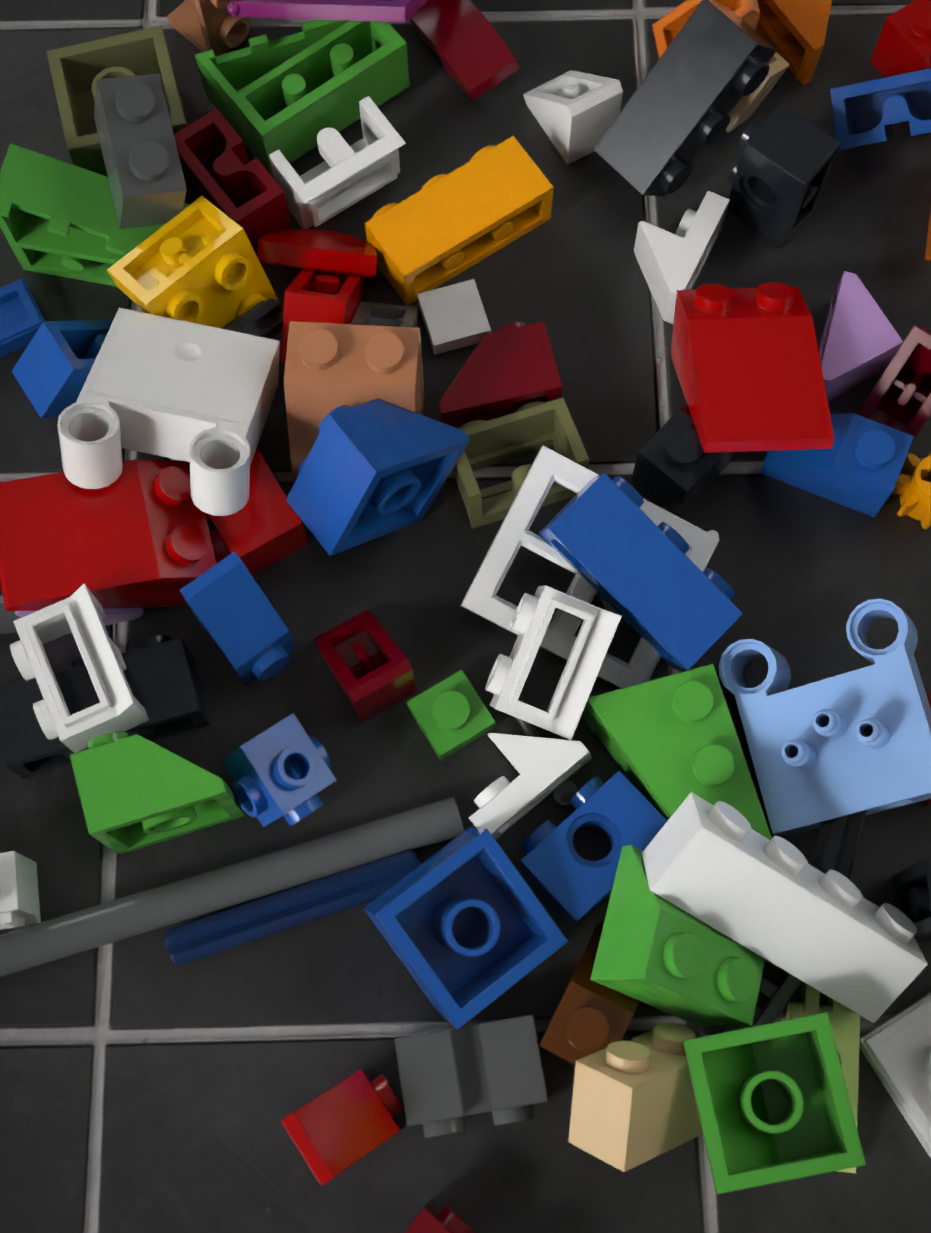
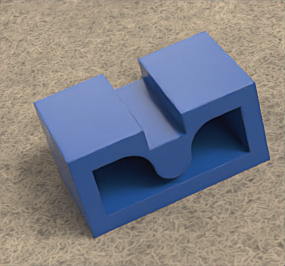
M931 68L830 89L836 139L841 142L839 150L887 141L893 137L892 124L909 121L911 136L931 132Z

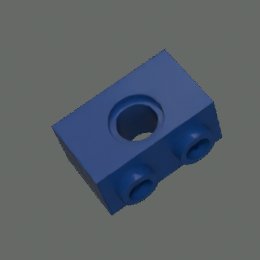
M617 771L605 783L598 775L593 777L569 801L575 808V811L558 827L550 819L547 820L520 846L527 855L520 861L519 871L572 928L579 924L612 892L622 846L632 845L644 851L667 822L620 771ZM587 829L600 832L608 842V856L599 861L583 859L574 849L573 837L578 832Z

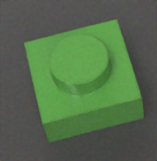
M462 669L407 702L409 711L441 761L495 729L496 722Z

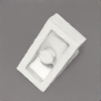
M707 191L697 212L689 208L686 210L676 234L644 221L639 222L634 253L664 321L671 324L674 323L677 290H692L721 232L730 199Z
M488 733L489 738L520 775L511 783L505 776H502L485 788L474 800L480 809L471 815L469 819L475 827L487 828L496 840L592 759L590 752L581 741Z

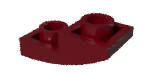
M429 0L409 19L414 31L440 57L447 74L472 100L494 89L502 80L520 69L517 59L470 0Z

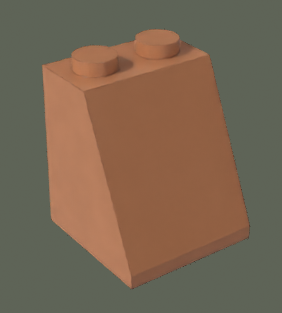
M290 321L284 371V391L293 485L298 477L297 469L299 465L309 455L320 433L319 425L321 421L335 408L343 405L353 407L380 399L423 415L425 391L420 328Z

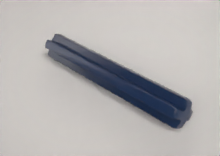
M408 849L171 928L165 933V943L169 957L173 964L183 965L374 901L420 865L418 856L414 850Z

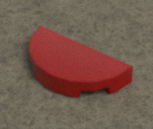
M287 229L268 233L258 240L257 257L261 263L364 277L376 276V248L367 241L349 234L320 229Z

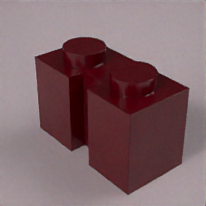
M217 108L174 134L187 189L195 199L203 196L244 229L255 253L258 252V240L266 234L292 229L283 189L258 158L248 162L243 140Z

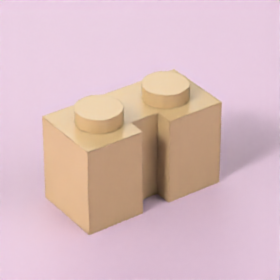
M658 1024L654 1026L652 1031L632 1038V1041L612 1042L606 1049L576 1060L568 1142L611 1166L626 1172L702 1135V1126L683 1046V1041L696 1038L695 1032L679 1024Z

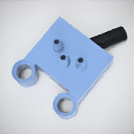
M881 598L867 600L857 605L849 615L846 624L847 638L852 648L874 665L788 690L791 681V671L786 658L761 641L754 639L738 640L728 646L719 662V677L724 687L735 695L772 834L790 836L820 828L811 866L824 874L829 870H835L849 880L865 816L931 799V708L914 656L918 642L917 629L901 608L892 601ZM884 618L896 620L899 629L896 640L884 649L875 650L870 648L867 643V633L872 624ZM764 656L768 662L766 679L754 688H747L743 682L745 665L755 657Z

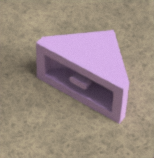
M844 271L831 300L819 347L828 401L883 373L903 344V340L857 274Z

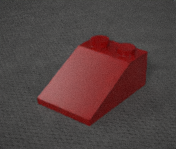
M767 282L759 285L758 288L730 289L719 284H705L699 286L696 290H677L670 356L704 453L833 448L834 432L813 317L798 287H790L779 282Z
M146 459L123 461L122 474L109 486L99 489H84L73 485L66 478L64 472L0 483V583L5 611H37L70 597L84 583L102 605L103 609L188 606L179 590L217 564L206 513L196 507L191 498L190 462Z

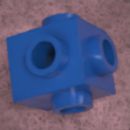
M294 713L242 744L221 761L234 781L232 789L238 804L249 816L257 817L263 828L284 816L290 826L297 823L324 805L317 793L336 781V778L329 769L330 759L326 750L317 739L307 735Z

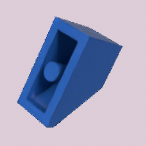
M113 320L43 321L12 370L13 375L40 418L59 417L66 407L76 403Z
M854 413L830 414L834 432L833 448L768 451L759 473L875 518L895 488L914 436Z
M235 551L179 590L203 631L245 686L256 678L259 681H265L273 677L290 661L289 654L296 649L291 634Z

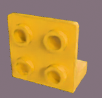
M203 196L196 199L107 269L115 285L146 313L216 328L224 327L261 301H267L270 298L278 300L244 229Z

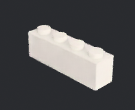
M691 792L641 853L650 891L872 1023L876 1022L928 965L914 938L917 929L904 913L891 904L884 903L879 908L863 898L860 890L841 873L829 870L824 874L808 864L805 856L786 839L774 836L769 840L751 829L750 823L739 811L725 802L717 801L715 805H712Z

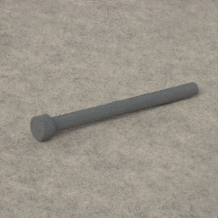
M449 797L1 934L0 977L315 881L408 849L415 850L457 837L464 832L454 797Z

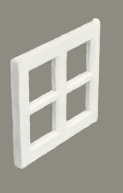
M542 446L460 606L518 635V632L510 629L518 606L496 596L521 546L574 573L575 576L566 594L591 604L597 591L543 537L529 529L553 482L578 493L598 474ZM643 498L644 504L640 509L657 526L661 522H665L675 529L690 547L685 555L703 572L719 542L718 532L715 530L706 532ZM557 609L551 623L548 625L540 647L567 661L577 638L574 635L583 619ZM641 637L629 663L607 653L597 677L620 689L648 682L661 656Z

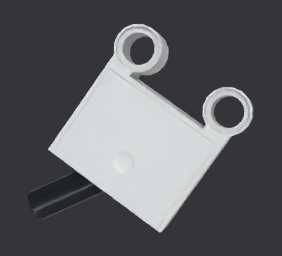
M274 298L261 301L222 328L119 308L76 403L66 407L58 418L60 450L66 478L73 485L84 489H99L109 486L122 474V448L167 457L170 460L190 462L191 498L194 505L202 512L215 516H226L244 508L249 500L250 466L278 388L280 341L270 338L282 331L283 328L281 303Z

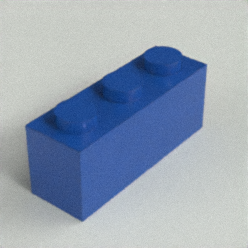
M603 472L592 478L539 534L673 669L689 670L743 614L730 601L735 596V592L715 571L706 568L702 572L685 555L690 547L675 529L665 522H661L657 526L640 509L644 504V500L630 483L618 475L611 480Z

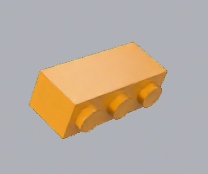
M512 136L496 146L489 145L480 149L468 163L451 173L434 176L423 185L420 191L400 203H389L380 208L371 220L365 223L367 242L376 248L377 266L407 306L418 299L417 294L437 288L550 220L554 187L517 139Z

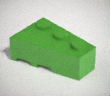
M313 20L302 23L303 31L271 41H268L266 34L248 39L250 47L219 56L214 55L213 49L195 54L206 98L220 111L241 137L244 144L272 176L273 173L269 160L271 153L279 149L286 160L292 163L318 146L317 135L322 129L334 128L340 132L360 119L359 101L369 96L378 107L410 86L407 43L389 22Z
M10 143L0 172V228L23 270L117 287L107 269L165 224L119 229L107 176ZM184 202L183 210H184L187 206H189V204H187V203Z
M713 664L588 698L581 718L591 732L597 734L617 762L616 767L667 821L692 792L712 805H715L717 801L729 804L748 820L751 829L769 840L772 839Z

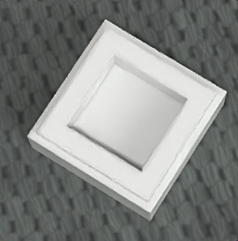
M474 279L417 294L418 306L434 355L477 344L484 334L491 333V328Z

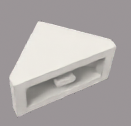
M570 70L524 93L523 96L526 105L568 165L595 151V146L620 114L623 90L618 79Z

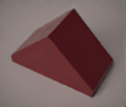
M917 323L857 413V415L914 436L912 442L931 416V332Z
M369 609L313 639L360 723L369 720L416 693L413 669L408 659Z

